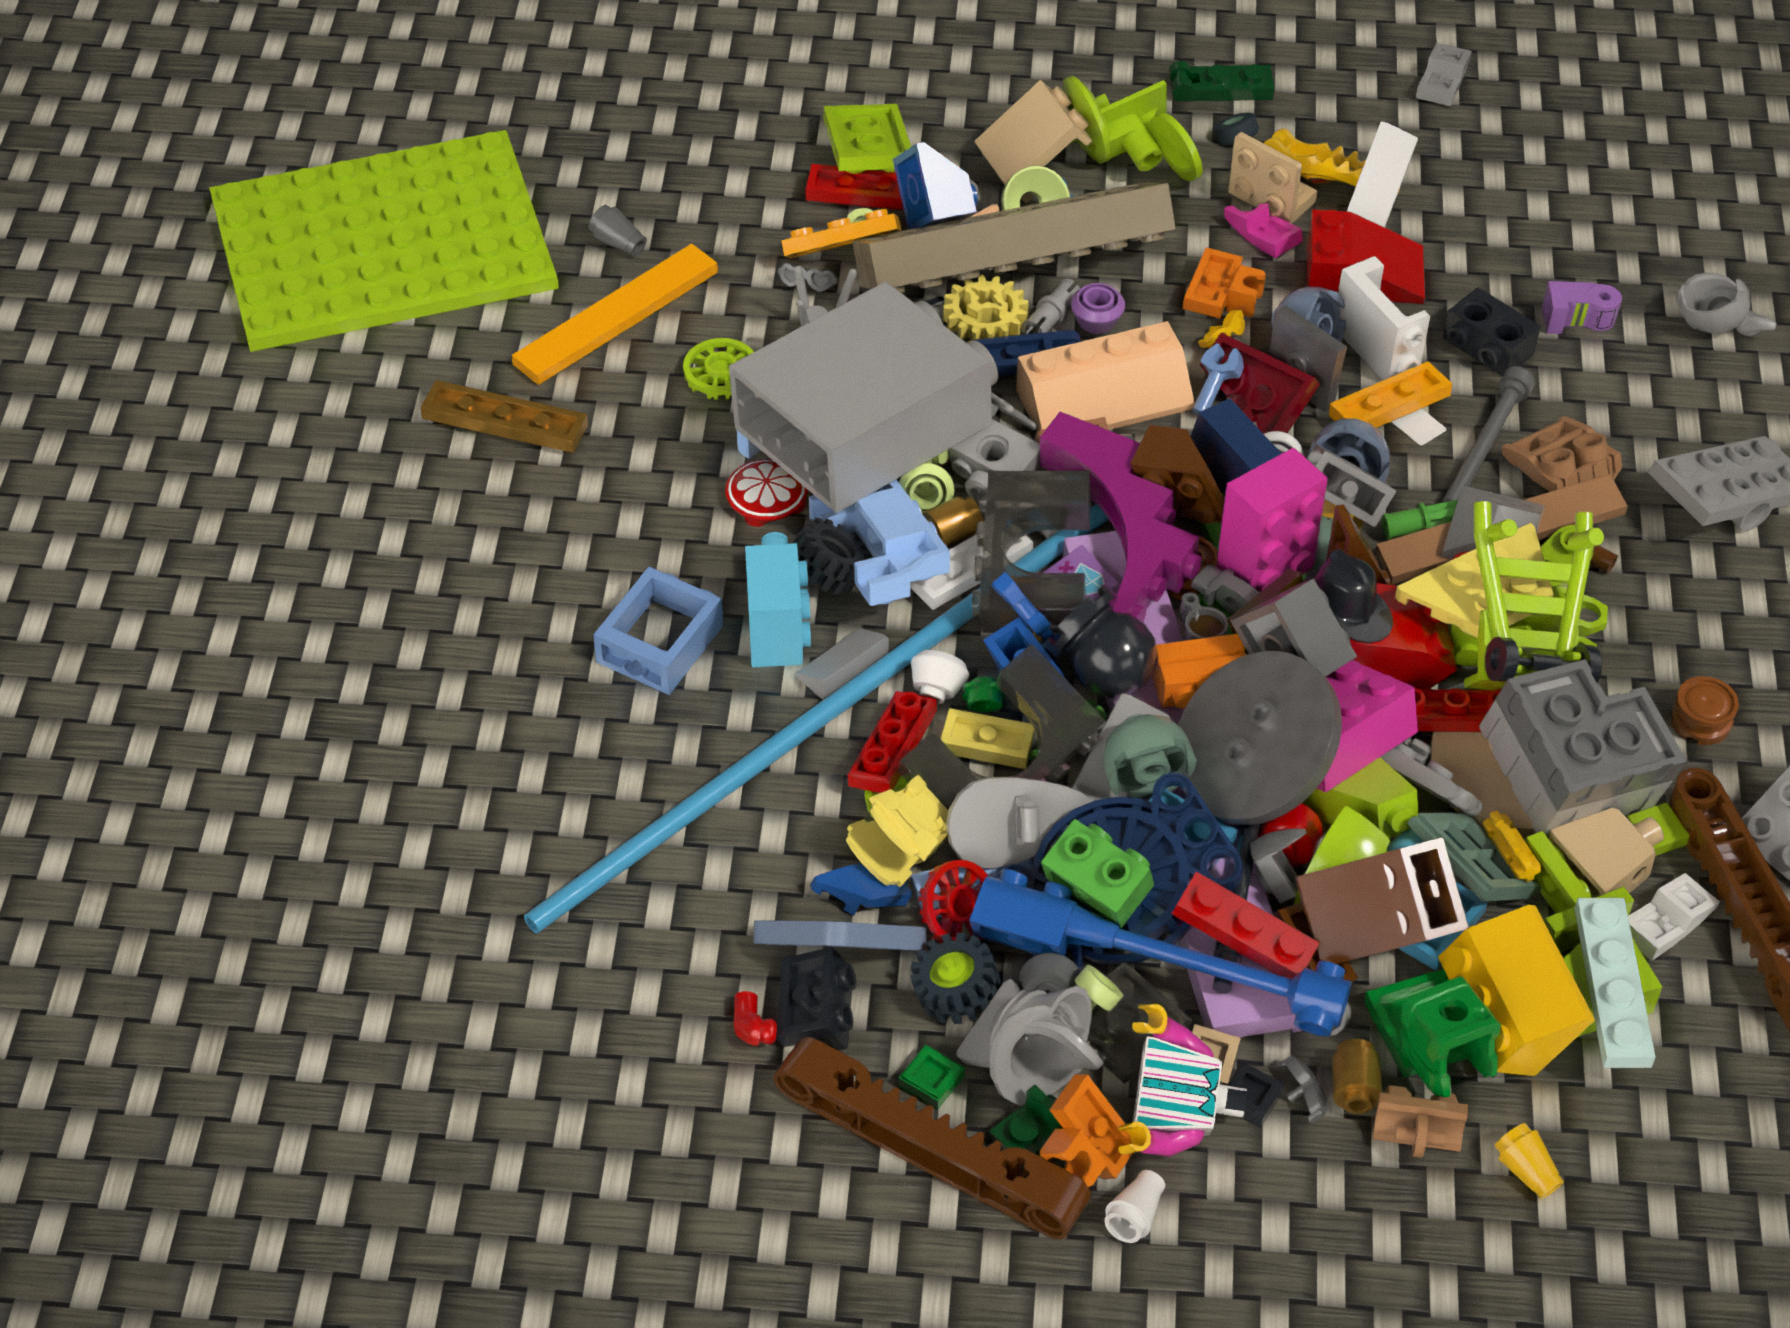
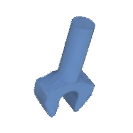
M1218 343L1204 353L1201 363L1209 375L1192 408V412L1196 415L1200 411L1212 406L1224 380L1241 376L1244 365L1242 355L1237 348L1231 351L1227 362L1221 365L1220 362L1223 359L1224 351Z

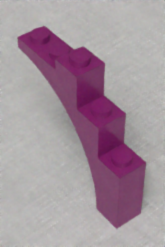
M1059 411L1040 436V466L1060 475L1080 488L1103 510L1113 524L1120 538L1126 559L1124 578L1117 593L1118 599L1113 605L1114 611L1130 613L1144 622L1147 608L1152 601L1158 602L1165 588L1178 593L1187 579L1193 580L1197 575L1202 562V557L1198 555L1199 536L1172 526L1176 517V510L1172 509L1173 490L1136 476L1130 463L1140 442Z

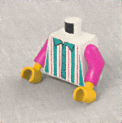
M1140 1004L1138 1008L1143 1009L1148 1014V1023L1133 1022L1132 1028L1136 1033H1151L1154 1037L1147 1036L1143 1044L1132 1123L1118 1126V1131L1124 1130L1129 1133L1131 1144L1119 1146L1118 1151L1123 1155L1140 1151L1146 1154L1171 1157L1199 1145L1204 1136L1210 1135L1214 1127L1216 1113L1243 1118L1247 1089L1219 1085L1222 1061L1214 1058L1212 1049L1188 1028L1167 1017V1013L1162 1006L1158 1004Z

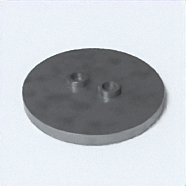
M1262 651L1248 654L1221 667L1198 688L1180 718L1178 725L1186 734L1197 760L1194 772L1190 777L1187 770L1183 775L1192 782L1213 816L1222 822L1236 825L1259 824L1276 819L1293 810L1320 785L1337 754L1342 731V716L1339 700L1331 683L1320 671L1303 658L1280 651Z

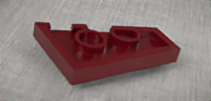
M1220 333L1212 345L1214 346L1218 343L1224 351L1220 365L1227 362L1234 348H1237L1242 355L1244 365L1241 376L1224 380L1220 390L1228 399L1231 398L1252 422L1257 423V428L1263 434L1272 431L1288 434L1320 384L1316 378ZM1200 363L1199 366L1207 375H1209L1208 371L1205 369L1202 363Z

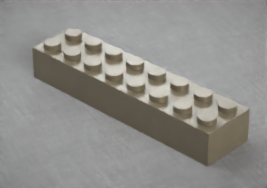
M1141 182L852 241L861 287L872 289L886 281L900 293L905 292L904 285L907 284L927 288L943 284L942 277L946 276L948 279L966 280L979 277L980 269H984V271L994 270V273L1017 269L1016 262L1021 261V264L1031 263V265L1053 262V254H1057V256L1068 255L1069 258L1091 254L1090 247L1092 246L1094 249L1105 247V250L1128 246L1127 239H1130V241L1141 240V242L1157 241L1164 239L1163 232L1175 230L1176 227L1169 184Z

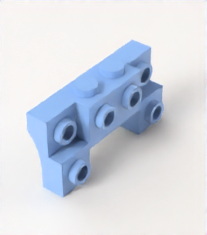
M896 479L838 513H835L815 495L809 496L810 519L821 518L823 522L829 519L833 521V525L836 527L838 524L845 527L844 531L848 534L851 531L853 533L856 532L874 557L854 562L855 585L870 606L889 604L894 600L910 597V582L928 580L933 576L950 572L949 549L937 535L933 522H928L922 515L918 502L911 500Z

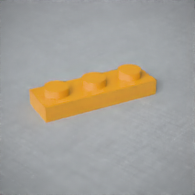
M881 209L864 214L866 220L851 223L850 218H844L828 222V229L814 233L812 227L791 231V238L781 240L784 256L791 259L853 244L852 241L902 231L899 217L894 213L888 215L887 209Z
M1427 361L1330 403L1329 416L1334 421L1339 419H1359L1377 428L1451 396L1452 383Z

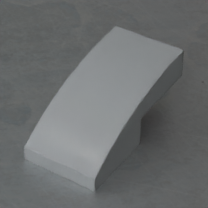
M1436 43L1429 56L1426 71L1418 84L1416 98L1451 107L1465 75L1472 51Z

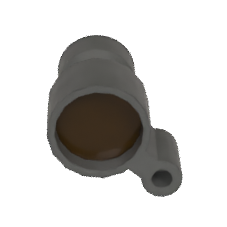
M1186 593L1182 596L1180 619L1185 624L1183 641L1227 635L1228 620L1221 611L1212 607H1201L1199 597L1194 593Z

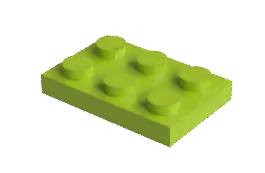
M897 104L824 106L823 120L839 171H846L852 174L862 173L865 170L895 172L893 158L912 147Z

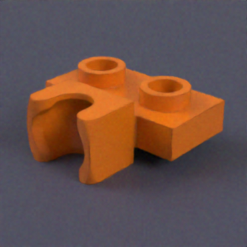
M1206 247L1184 296L1183 309L1220 319L1225 306H1227L1226 312L1242 310L1244 317H1253L1256 300L1263 295L1266 273L1263 270L1242 265V256Z
M1074 1074L1050 1108L1051 1113L1063 1129H1055L1040 1150V1157L1046 1160L1054 1157L1066 1161L1064 1169L1080 1178L1087 1187H1090L1095 1183L1099 1175L1102 1179L1117 1178L1133 1154H1120L1118 1147L1131 1144V1137L1124 1130L1118 1131V1126L1125 1123L1089 1075Z

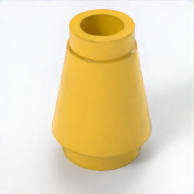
M1526 1123L1513 1128L1495 1143L1494 1147L1500 1153L1498 1160L1535 1192L1540 1199L1551 1195L1564 1184L1538 1131H1531Z

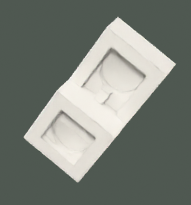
M1684 873L1657 889L1650 903L1628 915L1632 938L1641 953L1652 961L1694 930L1718 907L1720 901Z

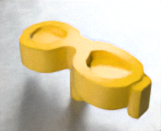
M1231 310L1226 315L1222 326H1211L1204 339L1198 341L1200 348L1210 349L1220 333L1229 337L1241 335L1245 330L1242 310Z

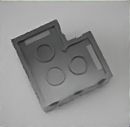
M1586 659L1507 680L1480 723L1479 728L1485 739H1488L1491 744L1492 752L1504 775L1508 776L1512 784V790L1522 809L1531 819L1535 833L1543 831L1546 836H1549L1550 830L1555 827L1610 808L1619 809L1623 815H1627L1634 810L1639 809L1642 811L1654 807L1673 782L1672 780L1675 779L1687 763V760L1645 686L1632 689L1629 693H1617L1606 696L1600 684H1597L1592 676L1593 672Z

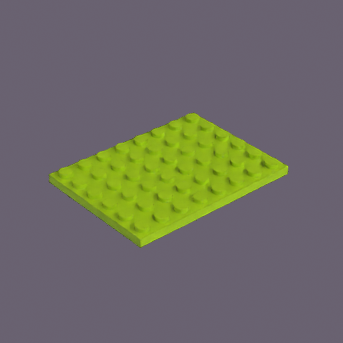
M507 130L487 132L466 138L451 139L430 145L415 146L394 152L379 153L373 156L209 187L250 352L559 289L558 277Z

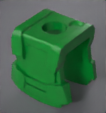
M1457 977L1409 996L1404 1001L1401 1012V1022L1404 1025L1400 1030V1050L1403 1056L1408 1058L1427 1088L1437 1097L1446 1098L1451 1096L1450 1076L1447 1074V1057L1449 1050L1460 1046L1467 1059L1485 1078L1497 1075L1498 1056L1495 1053V1039L1499 1036L1501 1024L1464 977ZM1450 1007L1447 1019L1443 1018L1440 1011Z

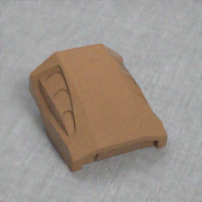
M1567 416L1559 418L1558 422L1512 444L1507 443L1502 446V454L1510 464L1519 467L1534 482L1550 492L1611 474L1613 480H1615L1622 469L1621 453L1607 444L1605 435L1596 433L1591 426Z

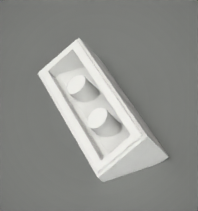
M1380 122L1347 212L1355 213L1380 226H1386L1417 144V137L1389 123Z

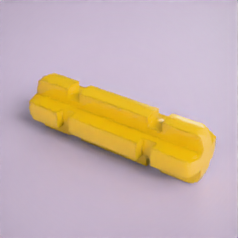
M1498 811L1490 812L1489 818L1483 821L1484 830L1492 838V842L1507 865H1509L1515 877L1519 880L1524 879L1525 882L1533 881L1534 875L1541 871L1540 863L1532 854L1516 827L1514 828L1508 815L1505 813L1500 814Z

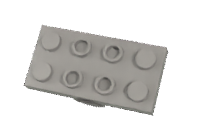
M1766 436L1658 459L1654 461L1648 472L1702 526L1731 520L1739 529L1747 532L1759 526L1768 517L1772 509L1790 505V458L1781 451L1780 446L1775 441Z

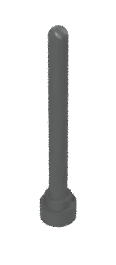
M1513 366L1505 371L1499 382L1501 397L1446 493L1443 502L1459 499L1462 486H1470L1515 403L1528 398L1535 385V379L1528 370Z

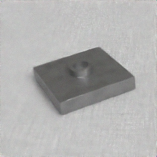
M1285 305L1276 311L1268 355L1315 377L1320 385L1309 402L1323 412L1328 411L1330 403L1336 399L1347 346Z

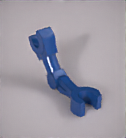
M1006 572L991 584L993 589L1016 611L1037 637H1041L1044 643L1050 637L1055 642L1061 637L1062 633L1053 634L1049 628L1051 626L1050 622L1026 598ZM1045 649L1054 663L1060 668L1061 666L1056 659Z

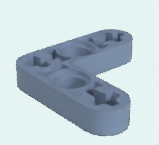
M754 920L753 944L832 946L919 951L922 949L926 951L927 927L833 921Z

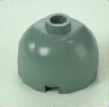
M1150 714L1132 715L1118 725L1106 739L1102 757L1104 771L1113 793L1119 796L1120 790L1128 792L1130 798L1140 799L1152 798L1153 786L1162 775L1168 773H1180L1183 775L1187 770L1190 777L1194 772L1197 762L1191 744L1183 729L1165 716ZM1178 786L1168 787L1167 790L1172 791Z

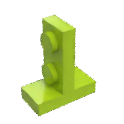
M1541 831L1528 836L1526 844L1541 865V871L1534 875V880L1542 888L1540 893L1556 913L1545 918L1544 923L1559 952L1562 953L1576 947L1580 943L1574 910L1577 899L1592 897L1587 884L1583 880L1578 879L1567 865L1561 849L1556 845H1552L1544 832ZM1624 886L1596 897L1624 898L1627 914L1630 915L1634 899Z

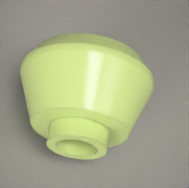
M923 463L902 475L899 480V484L911 500L918 502L921 513L952 500L954 496V484L951 476L945 469L936 464Z

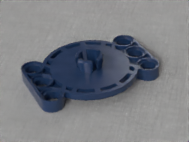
M1168 773L1162 775L1153 786L1152 802L1140 798L1112 797L1095 800L1072 810L1056 822L1044 837L1034 858L1032 870L1020 864H1010L1003 867L995 876V878L999 879L1003 869L1013 870L1028 878V888L1043 892L1045 884L1051 881L1041 874V870H1043L1041 861L1046 856L1053 842L1059 835L1065 832L1074 819L1087 827L1091 823L1095 824L1111 836L1112 844L1124 852L1131 848L1140 853L1150 863L1149 868L1154 886L1123 927L1119 929L1157 939L1167 931L1171 935L1164 939L1163 942L1175 945L1192 927V925L1185 921L1178 926L1176 923L1178 917L1174 916L1172 912L1195 872L1202 874L1230 891L1240 884L1243 878V866L1239 853L1192 782L1180 773ZM1171 786H1179L1187 792V797L1180 805L1169 806L1161 800L1163 791ZM1195 822L1207 824L1211 829L1209 837L1202 842L1188 840L1185 837V830L1190 824ZM1220 858L1230 860L1235 865L1233 874L1225 879L1212 877L1208 869L1213 861ZM1071 895L1070 900L1077 901L1079 906L1101 916ZM1068 944L1066 952L1074 956V963L1080 972L1083 970V958L1095 963L1111 965L1132 964L1151 959V957L1137 953L1121 955L1104 954L1105 949L1109 948L1093 947V951L1085 949L1083 945Z

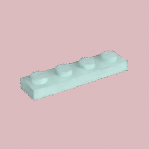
M1578 898L1574 910L1603 1068H1652L1655 1052L1625 899Z

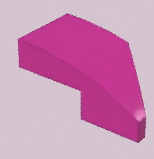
M1268 203L1258 204L1257 208L1245 212L1236 209L1235 206L1224 208V216L1228 223L1246 240L1274 258L1303 242L1302 229L1276 216H1269Z

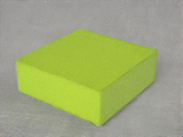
M1667 802L1627 816V819L1633 825L1648 817L1653 818L1660 825L1664 838L1663 841L1653 846L1656 853L1655 856L1687 845L1690 835Z

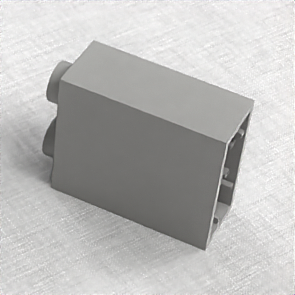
M886 281L729 365L735 429L835 513L840 512L992 424L991 386L997 382L998 371L990 352L978 341L972 340L968 343L963 341L943 325L940 316L930 304L925 301L913 303Z

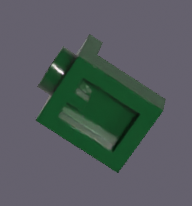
M1033 1085L1026 1091V1103L989 1131V1142L992 1144L997 1140L1000 1141L1001 1151L1006 1148L1019 1147L1040 1156V1150L1055 1129H1063L1050 1111L1057 1098L1051 1094L1046 1095L1037 1085ZM1021 1164V1170L1024 1171V1165Z

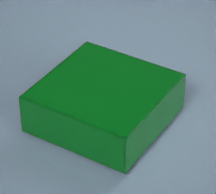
M925 1044L899 1076L898 1087L938 1110L965 1077V1067Z

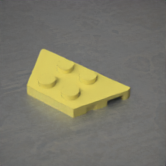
M1532 523L1518 528L1514 536L1493 543L1496 557L1544 561L1536 529ZM1474 549L1398 585L1395 598L1404 605H1407L1410 599L1432 609L1431 617L1446 624H1454L1463 632L1478 638L1480 610L1488 608L1477 550ZM1500 577L1503 593L1553 597L1554 595L1550 581ZM1507 612L1509 626L1532 614Z

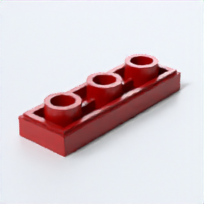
M1415 688L1418 731L1482 733L1479 725L1502 689Z
M895 691L847 774L848 786L878 793L890 789L893 790L938 711L937 699L920 696L914 692Z

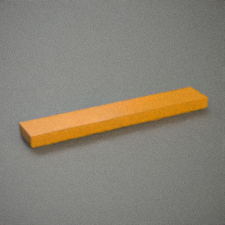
M688 245L512 354L513 365L534 383L540 385L718 273L717 262L695 245Z

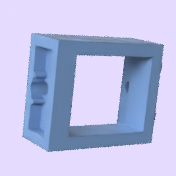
M648 567L593 634L596 663L670 695L722 629V598L709 590L699 589L683 582L672 574L663 573ZM653 601L693 618L667 652L627 634Z

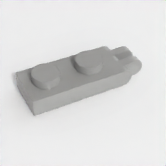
M1400 743L1381 756L1404 779L1470 816H1476L1482 811L1480 800L1451 781L1454 776L1452 772L1433 761H1430L1427 767L1415 761L1418 754L1404 744Z

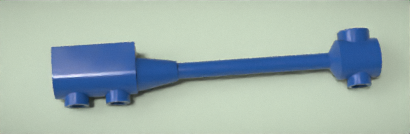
M1003 869L999 879L991 876L986 877L969 920L974 936L1038 955L1042 953H1056L1065 956L1068 944L1109 949L1116 947L1287 997L1291 1013L1296 1015L1294 1025L1302 1031L1317 1036H1330L1333 1026L1339 1028L1352 985V981L1343 979L1344 968L1327 961L1317 962L1315 971L1304 968L1294 978L1290 979L1119 929L1118 925L1079 906L1077 901L1070 900L1072 891L1068 887L1054 882H1047L1043 892L1026 887L1028 878L1019 872L1009 869Z

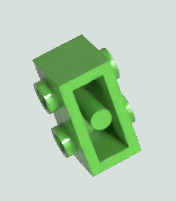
M1074 819L1041 861L1046 879L1068 887L1072 891L1073 897L1110 922L1118 925L1119 928H1122L1154 886L1149 868L1150 863L1137 851L1128 848L1124 852L1112 844L1111 836L1099 826L1091 823L1087 827Z

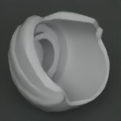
M1705 272L1695 274L1687 279L1677 293V302L1682 316L1693 329L1721 334L1736 328L1740 334L1753 337L1762 331H1774L1777 324L1774 321L1749 311L1750 290L1740 278L1736 279V283H1734L1727 276L1718 273Z

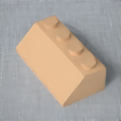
M1168 321L1018 357L1016 392L1030 419L1037 423V433L1040 430L1047 429L1059 411L1084 421L1105 417L1108 429L1110 430L1192 410L1195 404L1183 347Z

